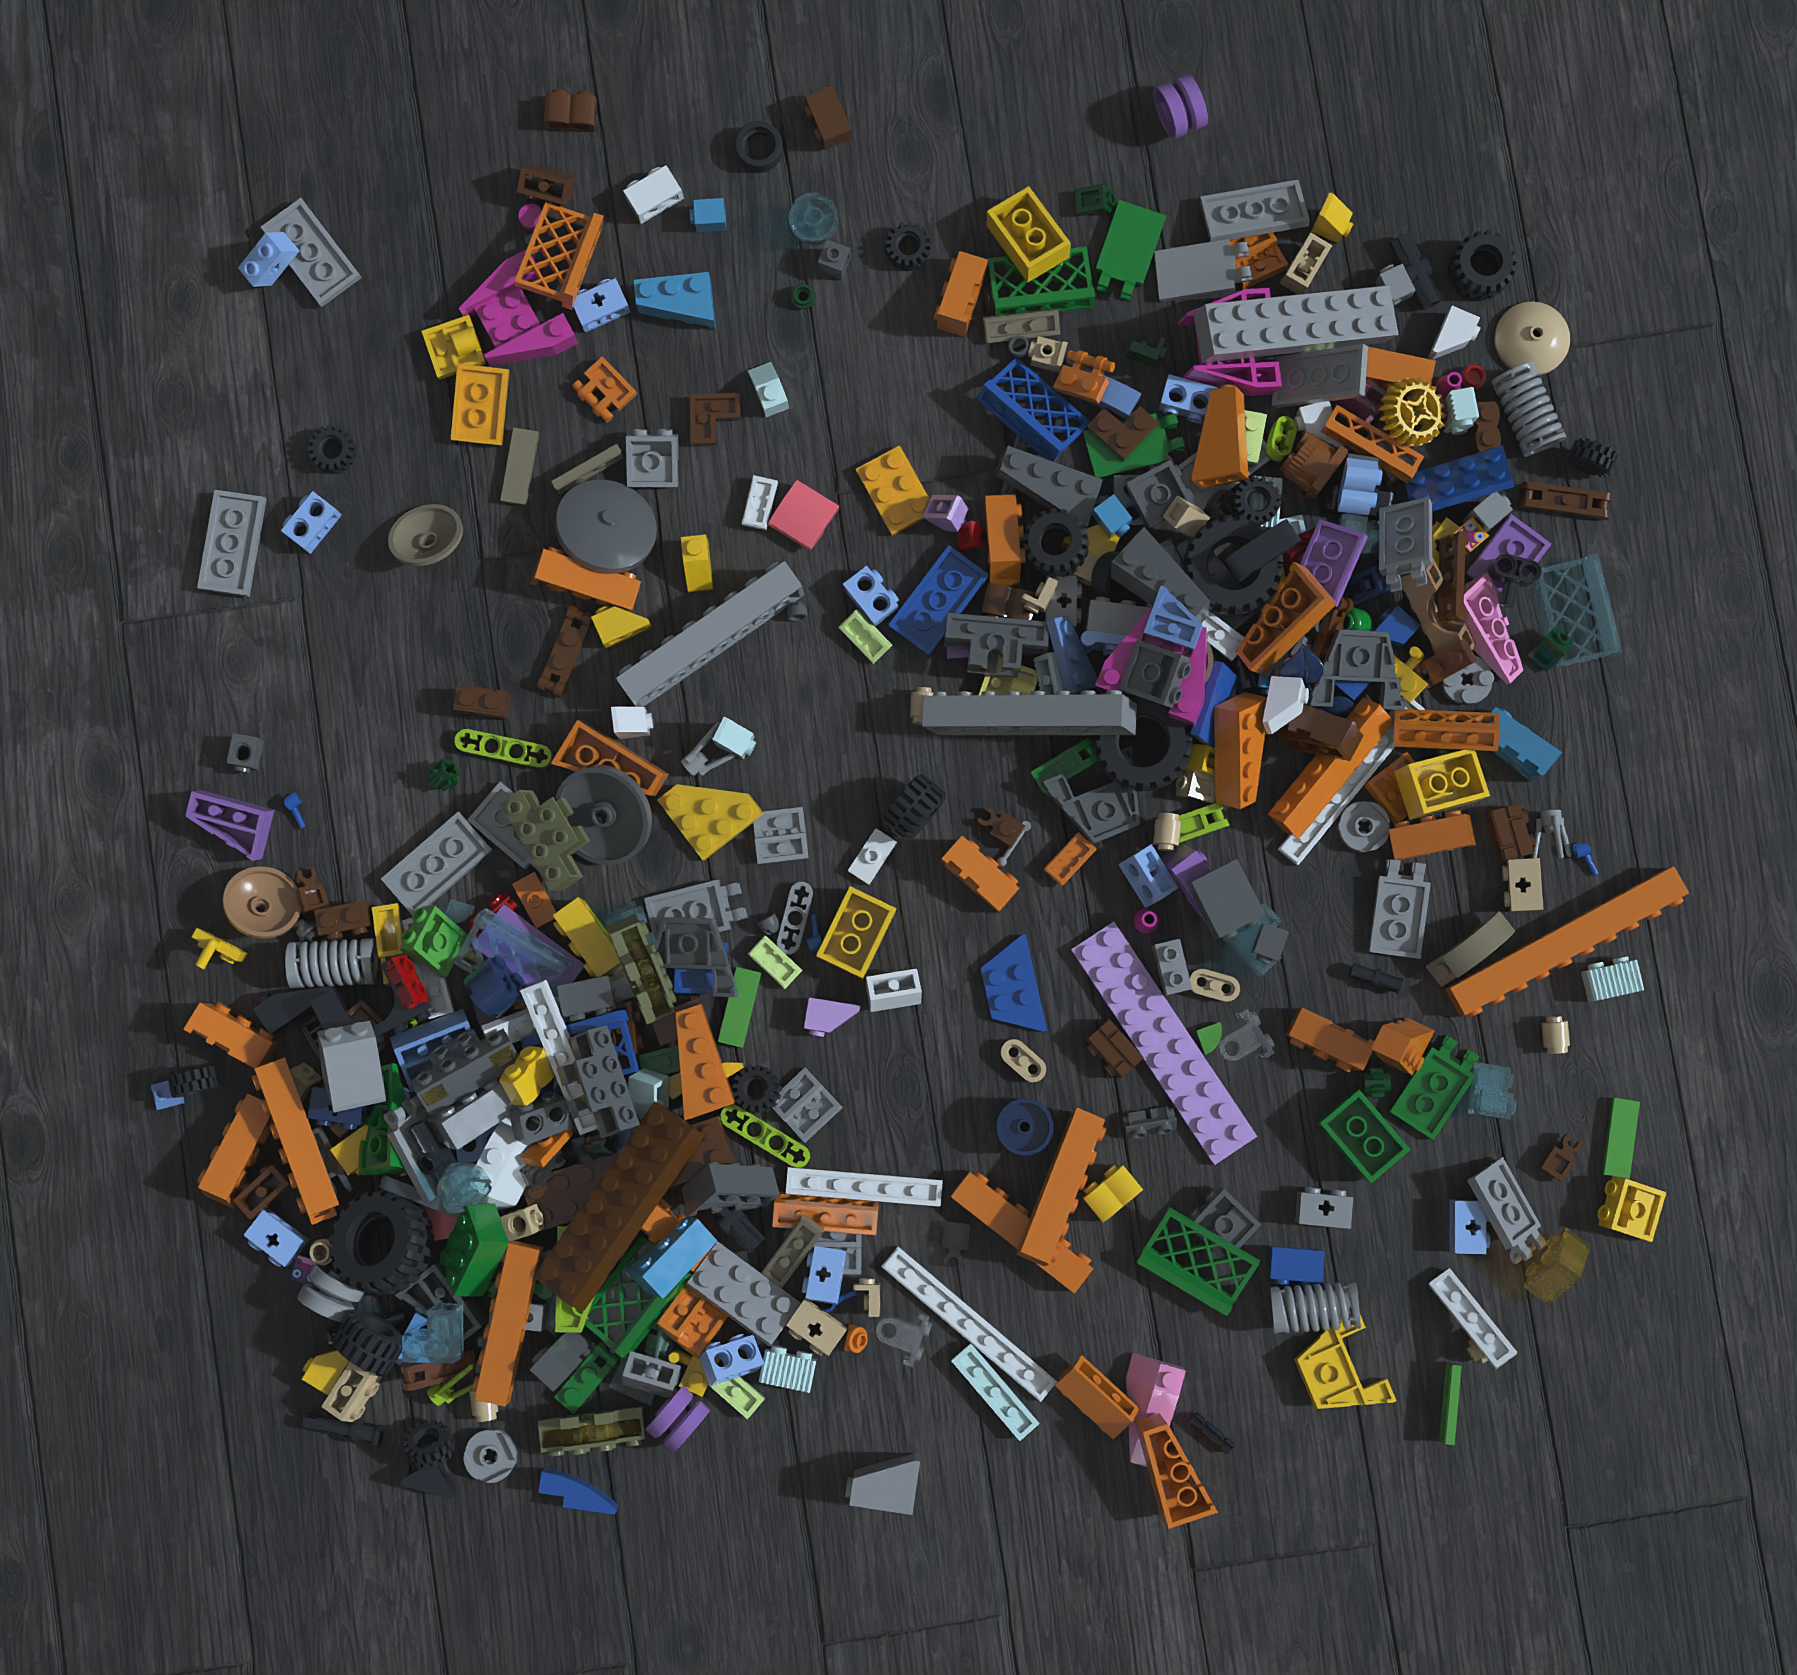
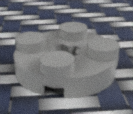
M1475 656L1477 659L1475 663L1441 681L1442 691L1450 701L1460 705H1472L1480 702L1489 694L1494 681V675L1489 665L1482 658ZM1470 674L1472 676V685H1462L1463 678L1461 675Z
M1365 801L1355 802L1341 813L1337 830L1342 842L1348 848L1364 853L1378 849L1386 842L1389 836L1390 821L1386 811L1378 804ZM1359 821H1368L1370 823L1368 826L1369 833L1358 830L1360 827Z
M485 1429L476 1433L469 1440L464 1452V1464L469 1474L475 1479L486 1481L487 1483L501 1481L511 1473L517 1463L516 1445L513 1439L502 1429ZM486 1449L496 1451L495 1462L492 1463L490 1459H484V1456L487 1454Z

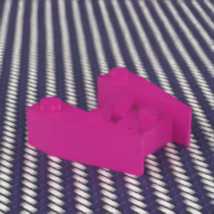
M527 249L506 259L459 307L463 316L469 315L473 317L478 314L496 348L484 354L490 366L553 356L578 344L576 336L563 313L540 325L522 292L524 289L514 286L515 278ZM534 271L524 274L522 278L529 282L538 280Z
M1269 288L1244 289L1210 304L1271 298ZM1200 308L1187 312L1178 321V326L1195 325L1200 364L1193 366L1184 374L1185 379L1217 388L1223 385H1235L1246 396L1271 395L1282 386L1279 362L1255 363V359L1252 357L1202 363L1194 319V312Z
M1150 607L1105 660L1095 686L1098 691L1105 694L1108 690L1121 691L1124 695L1125 691L1119 690L1137 640L1190 658L1191 672L1186 679L1183 678L1180 686L1182 697L1177 704L1174 703L1173 708H1170L1169 715L1172 719L1195 727L1205 698L1207 628H1202L1195 650L1145 635L1144 630L1152 611Z

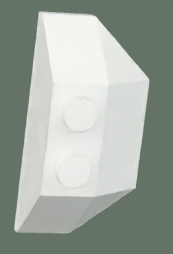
M510 1115L499 1122L488 1140L465 1186L460 1204L465 1206L466 1203H490L496 1205L497 1211L517 1205L536 1166L523 1164L520 1157L533 1143L524 1145L514 1138Z

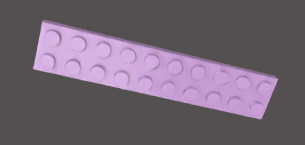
M1112 922L1071 949L1135 1048L1144 1057L1143 1060L1213 1165H1216L1256 1138L1257 1135L1115 922Z

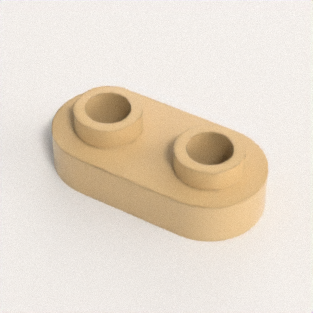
M1198 969L1189 977L1192 986L1191 990L1198 995L1228 1002L1234 1000L1240 992L1238 981L1228 975L1206 969ZM1199 977L1204 978L1206 981L1203 987L1197 985ZM1227 984L1230 986L1228 994L1222 992V985Z
M1016 1039L1008 1040L1003 1044L1001 1048L1002 1059L1026 1081L1038 1082L1045 1076V1063L1025 1044ZM1010 1048H1017L1018 1055L1016 1057L1009 1055ZM1031 1064L1037 1066L1036 1074L1028 1072V1067Z

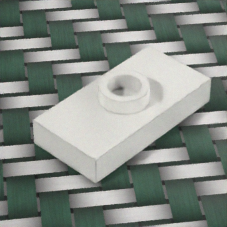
M753 475L742 519L743 526L767 531L778 485L777 480Z
M875 828L848 869V872L870 885L897 842Z

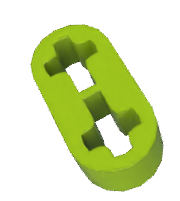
M1281 416L1271 427L1266 444V453L1274 461L1284 460L1292 450L1297 432V425L1292 418Z

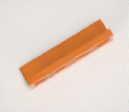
M1336 405L1320 431L1358 455L1379 458L1378 466L1407 484L1415 475L1418 466L1424 458L1423 455L1404 444L1397 443L1396 439L1389 438V435L1338 405ZM1337 413L1347 419L1349 428L1334 420ZM1365 429L1368 431L1371 441L1357 434L1355 430ZM1381 442L1390 444L1393 454L1376 444ZM1408 455L1416 461L1411 466L1399 459L1398 456Z
M1395 709L1393 747L1498 751L1499 713ZM1400 718H1409L1412 720H1400Z
M780 1191V1195L774 1201L773 1227L793 1229L805 1214L824 1228V1231L876 1235L879 1201L786 1194V1192Z

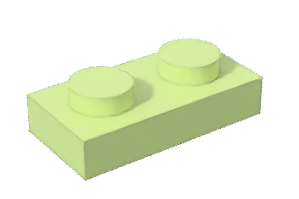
M1245 410L1248 464L1257 465L1267 414Z
M742 1377L711 1386L746 1419L765 1400V1397Z

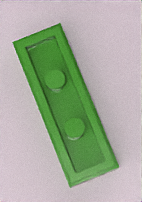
M736 967L734 980L738 996L728 998L718 1042L741 1048L744 1047L762 973Z
M1612 1098L1602 1168L1603 1175L1630 1179L1640 1105L1638 1101Z
M1447 1362L1445 1365L1439 1440L1448 1445H1455L1462 1367L1453 1362Z

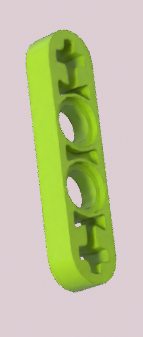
M470 729L460 730L455 736L456 747L468 754L539 769L549 767L553 761L552 751L541 744ZM467 734H470L472 740L479 742V736H481L482 739L479 743L480 751H476L478 746L474 744H468L467 748H464L461 738H466ZM494 739L498 742L499 745L496 752H486L485 744L488 740ZM513 745L522 746L523 754L520 758H512L510 756V748ZM528 747H532L530 752L540 754L541 750H544V754L548 756L547 760H542L541 763H538V759L529 756V762L525 761L528 757Z
M735 1104L728 1105L722 1110L721 1121L726 1127L789 1165L801 1168L809 1162L810 1152L807 1147ZM736 1109L738 1111L737 1116L744 1120L745 1115L749 1117L744 1123L742 1131L737 1128L740 1125L739 1122L732 1121L729 1123L727 1121L728 1116L725 1115L727 1111L732 1112ZM751 1122H757L762 1127V1132L757 1137H752L747 1132V1127ZM774 1135L781 1136L784 1140V1145L780 1150H773L769 1145V1140ZM789 1141L794 1144L790 1149L796 1152L800 1149L804 1151V1162L800 1160L795 1163L793 1161L794 1156L790 1153H787L786 1157L781 1155L787 1149Z

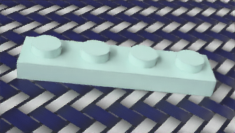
M971 1343L951 1359L953 1364L1019 1441L1039 1425L1036 1418Z

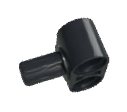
M1501 554L1490 563L1488 572L1491 578L1504 583L1499 604L1507 608L1514 607L1518 588L1528 587L1540 578L1542 569L1536 561L1510 554ZM1498 562H1502L1507 566V573H1503L1498 569ZM1523 568L1531 571L1532 579H1527L1523 576Z

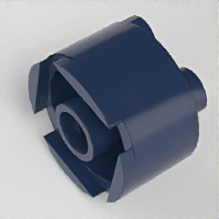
M499 955L486 959L464 978L465 988L467 989L470 986L473 992L470 995L472 1001L487 1015L491 1016L495 1013V1018L500 1017L523 997L520 992L525 984L523 978L516 972L512 973L504 959Z

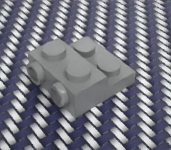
M633 429L632 434L626 435L627 487H678V434H672V429H658L657 434H647V429Z

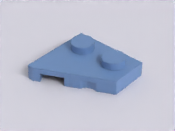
M1161 585L1144 634L1195 650L1203 628L1202 623L1165 586Z

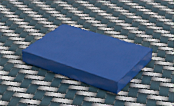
M1219 661L1213 662L1212 672L1205 686L1204 705L1195 727L1192 726L1190 732L1201 743L1215 748L1214 706L1231 698L1237 675L1223 662Z

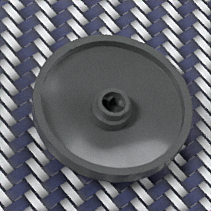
M591 480L578 484L564 495L555 516V531L563 550L575 562L595 572L614 574L626 572L637 567L648 557L656 539V520L648 503L636 491L615 481Z
M590 765L575 771L560 785L555 801L560 798H566L574 812L571 816L566 817L572 829L582 826L590 839L589 843L575 852L580 857L600 865H616L631 859L645 846L652 827L651 809L643 790L629 775L611 766Z

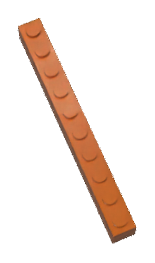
M1675 867L1666 868L1445 988V991L1459 1016L1468 1015L1469 1018L1483 1011L1481 1008L1483 1005L1489 1002L1491 1005H1495L1505 999V993L1511 990L1517 993L1528 987L1527 981L1533 978L1539 981L1550 975L1549 969L1555 966L1560 969L1572 963L1571 957L1580 954L1581 957L1595 950L1593 947L1595 944L1602 942L1604 945L1617 938V932L1624 929L1626 933L1639 926V920L1645 917L1647 920L1662 914L1661 908L1667 905L1669 908L1684 902L1682 897L1689 894V891Z

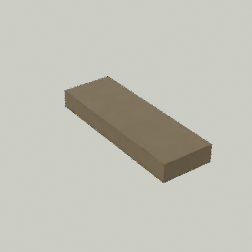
M1058 308L983 317L985 343L1010 341L1015 336H1024L1027 339L1038 336L1060 335Z
M513 427L500 500L502 503L527 506L539 438L538 431Z
M615 444L551 482L558 494L561 495L619 462L624 456L619 446Z
M804 1214L762 1270L761 1274L782 1289L825 1229Z

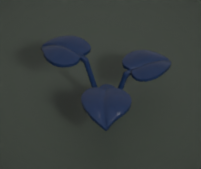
M1301 646L1280 669L1281 677L1302 678L1304 686L1309 690V695L1312 691L1309 683L1318 681L1324 674V668L1319 658L1304 646ZM1342 696L1333 697V707L1315 706L1318 710L1341 718H1347L1355 709L1354 703ZM1265 730V736L1273 735V734H1267V732H1266V730Z

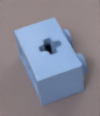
M284 232L265 233L238 269L253 287L272 286L299 250Z
M616 278L613 280H602L597 284V287L590 290H580L573 305L585 333L630 313L629 306ZM601 300L603 305L598 307L596 301Z
M1449 1199V1252L1486 1254V1248L1490 1247V1234L1486 1232V1222H1489V1219L1478 1200ZM1471 1222L1475 1224V1229L1466 1230V1225H1469Z
M271 1209L262 1210L244 1234L249 1239L248 1244L258 1251H261V1249L269 1254L268 1259L279 1267L281 1265L284 1267L291 1265L296 1259L297 1254L302 1251L310 1240ZM278 1235L277 1241L279 1243L273 1245L272 1242L274 1241V1239L271 1236Z
M819 1246L814 1247V1252L809 1251L807 1267H811L809 1278L804 1277L802 1293H806L807 1300L838 1305L846 1251ZM823 1268H827V1272L831 1276L830 1278H825L824 1282H821L817 1272H822Z

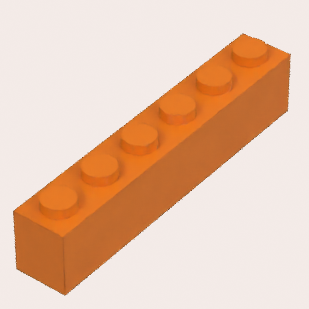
M1363 697L1355 709L1348 715L1347 718L1353 720L1357 724V728L1364 735L1351 761L1316 755L1270 810L1268 815L1282 831L1299 839L1394 724L1392 718L1380 704Z
M282 1058L254 1068L256 1075L251 1077L256 1091L262 1089L265 1099L260 1102L265 1115L271 1114L274 1124L269 1126L274 1140L280 1138L283 1148L278 1151L283 1164L289 1163L292 1173L287 1175L292 1189L298 1187L301 1195L300 1198L296 1199L301 1213L307 1212L308 1217L338 1206L337 1197L286 1059Z
M1075 1108L1071 1112L1016 1255L1044 1267L1049 1265L1050 1262H1055L1060 1248L1056 1247L1060 1237H1065L1069 1228L1066 1220L1069 1213H1074L1078 1204V1199L1075 1198L1078 1189L1082 1190L1088 1178L1085 1175V1171L1088 1165L1092 1166L1096 1158L1097 1152L1093 1150L1096 1143L1101 1142L1104 1137L1106 1128L1103 1127L1105 1119L1080 1108Z
M969 1171L950 1196L1018 1249L1030 1220L1027 1217L1030 1212L1019 1203L1013 1206L1008 1202L1009 1195L999 1187H996L995 1190L990 1188L986 1184L989 1180L981 1173L976 1171L972 1174ZM1060 1237L1056 1246L1060 1248L1055 1262H1050L1045 1267L1040 1264L1037 1265L1075 1294L1093 1270L1089 1265L1092 1260L1080 1251L1077 1254L1073 1253L1068 1249L1071 1244Z
M513 1240L508 1244L501 1258L504 1266L502 1272H498L495 1281V1287L499 1288L497 1298L492 1299L489 1313L493 1314L491 1324L486 1325L484 1339L487 1340L486 1349L481 1350L478 1365L482 1366L480 1376L476 1375L472 1391L476 1392L475 1400L506 1407L511 1400L536 1284V1278L533 1276L540 1266L543 1252L542 1246Z

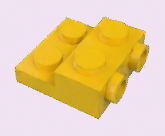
M1613 1176L1612 1180L1608 1181L1605 1185L1606 1201L1597 1213L1600 1220L1599 1226L1652 1242L1666 1192L1625 1178Z

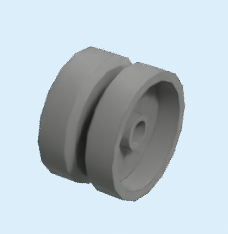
M314 1264L308 1275L313 1284L303 1285L297 1298L311 1310L332 1320L343 1322L349 1311L355 1310L350 1302H359L365 1291L345 1283L340 1278V1273H337L334 1268Z

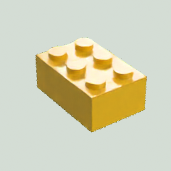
M1029 186L987 211L988 229L1027 282H1030L1070 257V241Z
M1461 750L1408 764L1394 771L1410 820L1475 803L1490 796L1475 750Z
M850 886L816 956L864 979L894 917L896 908Z
M577 897L553 915L556 919V922L553 923L562 936H568L572 941L568 944L577 957L585 959L587 963L583 966L592 978L611 976L622 968L608 932L585 900Z

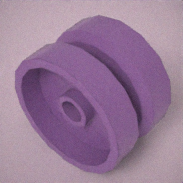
M1184 74L1175 78L1173 86L1169 82H1165L1154 87L1153 97L1156 110L1165 131L1171 139H1177L1186 135L1188 127L1192 131H1196L1207 126L1208 114L1206 105L1196 81L1190 74Z
M682 1386L673 1398L669 1397L655 1413L656 1417L645 1429L654 1438H658L669 1428L671 1432L664 1439L663 1446L672 1454L684 1443L711 1410L702 1401H698L687 1411L685 1407L692 1400L693 1393L685 1386Z

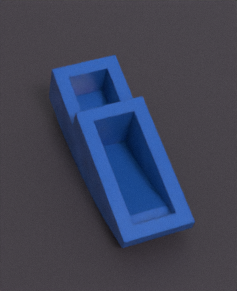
M544 1468L541 1472L538 1493L563 1496L564 1508L613 1515L617 1512L618 1504L593 1484L559 1470Z

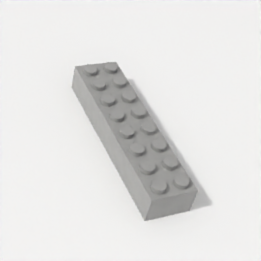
M1390 286L1205 304L1194 312L1202 363L1316 351L1357 344L1386 343L1399 335Z
M786 562L772 564L766 569L767 573L759 579L758 577L752 578L745 584L746 588L741 592L737 593L734 591L724 598L725 603L717 608L712 606L703 613L704 617L697 622L693 620L687 623L682 628L683 632L676 637L671 635L661 642L662 646L656 651L651 649L645 652L640 657L641 661L634 666L629 664L619 671L620 675L616 679L636 707H645L783 611L791 602L794 603L803 597V587Z
M1088 690L1081 691V695H1071L1069 691H1056V695H1046L1044 691H1031V695H1022L1018 691H1007L1006 695H997L996 692L983 691L981 695H973L971 692L961 691L957 692V696H948L946 692H933V696H924L922 726L938 735H1135L1137 704L1130 700L1128 696H1124L1121 691L1108 690L1106 695H1096L1097 692Z

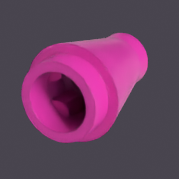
M1452 372L1440 377L1436 383L1437 394H1442L1443 399H1445L1452 390L1461 389V375L1457 372Z
M1144 908L1135 914L1134 925L1141 933L1149 934L1158 928L1159 917L1154 910ZM1146 915L1152 917L1153 921L1151 924L1145 923L1144 917Z

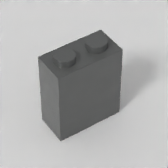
M1237 859L1231 860L1186 883L1214 939L1221 937L1224 941L1238 934L1236 931L1238 928L1244 925L1246 929L1260 923V917L1266 915Z

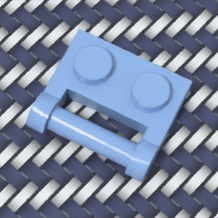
M1085 631L1080 641L1086 654L1090 653L1091 650L1103 651L1105 656H1110L1126 635Z

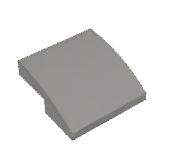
M803 806L762 811L764 814L753 822L758 864L809 858Z
M807 1068L800 1071L782 1088V1091L779 1092L781 1095L780 1100L777 1099L776 1107L772 1106L776 1113L805 1143L843 1108Z
M824 1231L810 1251L814 1252L815 1246L846 1251L843 1275H861L862 1234ZM823 1268L822 1272H817V1275H831L827 1272V1268Z

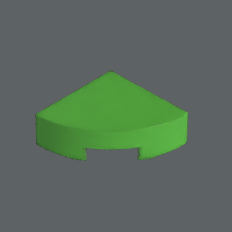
M1220 1022L1195 1031L1204 1055L1212 1052L1220 1042L1222 1036Z

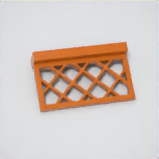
M545 201L515 278L514 286L562 301V307L572 310L602 231L604 216L594 213L593 217ZM548 211L559 215L561 220L550 224L546 217ZM578 221L584 223L585 227L574 232L569 223ZM565 225L569 234L558 238L554 229ZM549 231L554 240L542 243L539 234ZM573 239L577 248L567 252L562 243ZM557 245L562 254L551 258L546 249ZM541 251L546 260L534 263L531 254ZM565 259L569 268L559 272L554 263ZM550 265L554 274L543 278L538 269ZM534 271L538 280L533 282L522 279L524 274ZM558 279L562 286L560 292L549 289L547 283Z

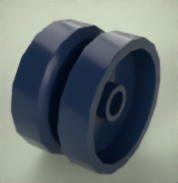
M1018 1098L1009 1101L1000 1109L996 1118L995 1130L999 1141L1007 1150L1017 1155L1030 1156L1040 1152L1049 1144L1053 1135V1120L1050 1112L1043 1104L1033 1099ZM1028 1122L1029 1130L1021 1131L1020 1124Z

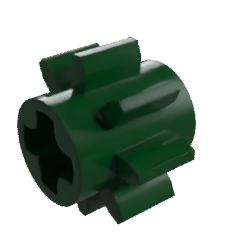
M442 758L439 762L434 761L428 767L431 772L427 777L435 789L445 792L448 788L453 789L459 783L457 777L460 775V772L452 761Z
M1368 1067V1073H1362L1363 1092H1369L1370 1098L1384 1097V1092H1390V1073L1383 1072V1067Z

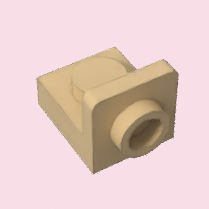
M1049 577L1046 583L1041 582L1035 596L1039 597L1038 600L1024 593L1021 598V602L1025 604L1024 608L1036 614L1038 611L1045 613L1058 586V581Z
M1183 771L1178 777L1176 796L1190 797L1206 803H1214L1215 777L1197 771Z
M306 1063L290 1069L301 1103H303L311 1087L320 1083L322 1077Z
M859 1278V1283L853 1284V1290H869V1294H864V1310H869V1317H879L880 1283H875L874 1278Z

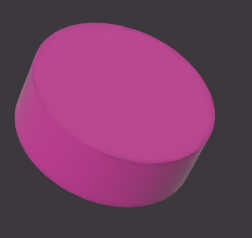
M536 204L524 205L518 215L521 225L527 230L534 231L542 209Z

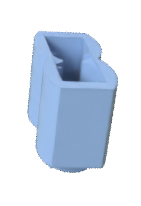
M1346 459L1337 500L1338 512L1369 515L1370 508H1375L1377 493L1374 490L1376 485L1380 486L1382 480V470L1378 469L1377 461Z

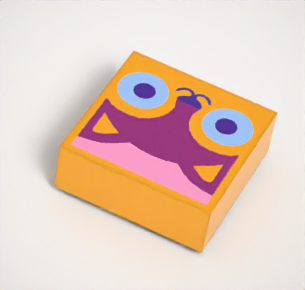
M1473 517L1452 534L1453 536L1460 531H1465L1468 534L1469 543L1465 546V551L1468 554L1489 537Z

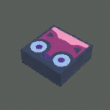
M297 1254L290 1280L304 1284H313L308 1275L315 1263L310 1256Z

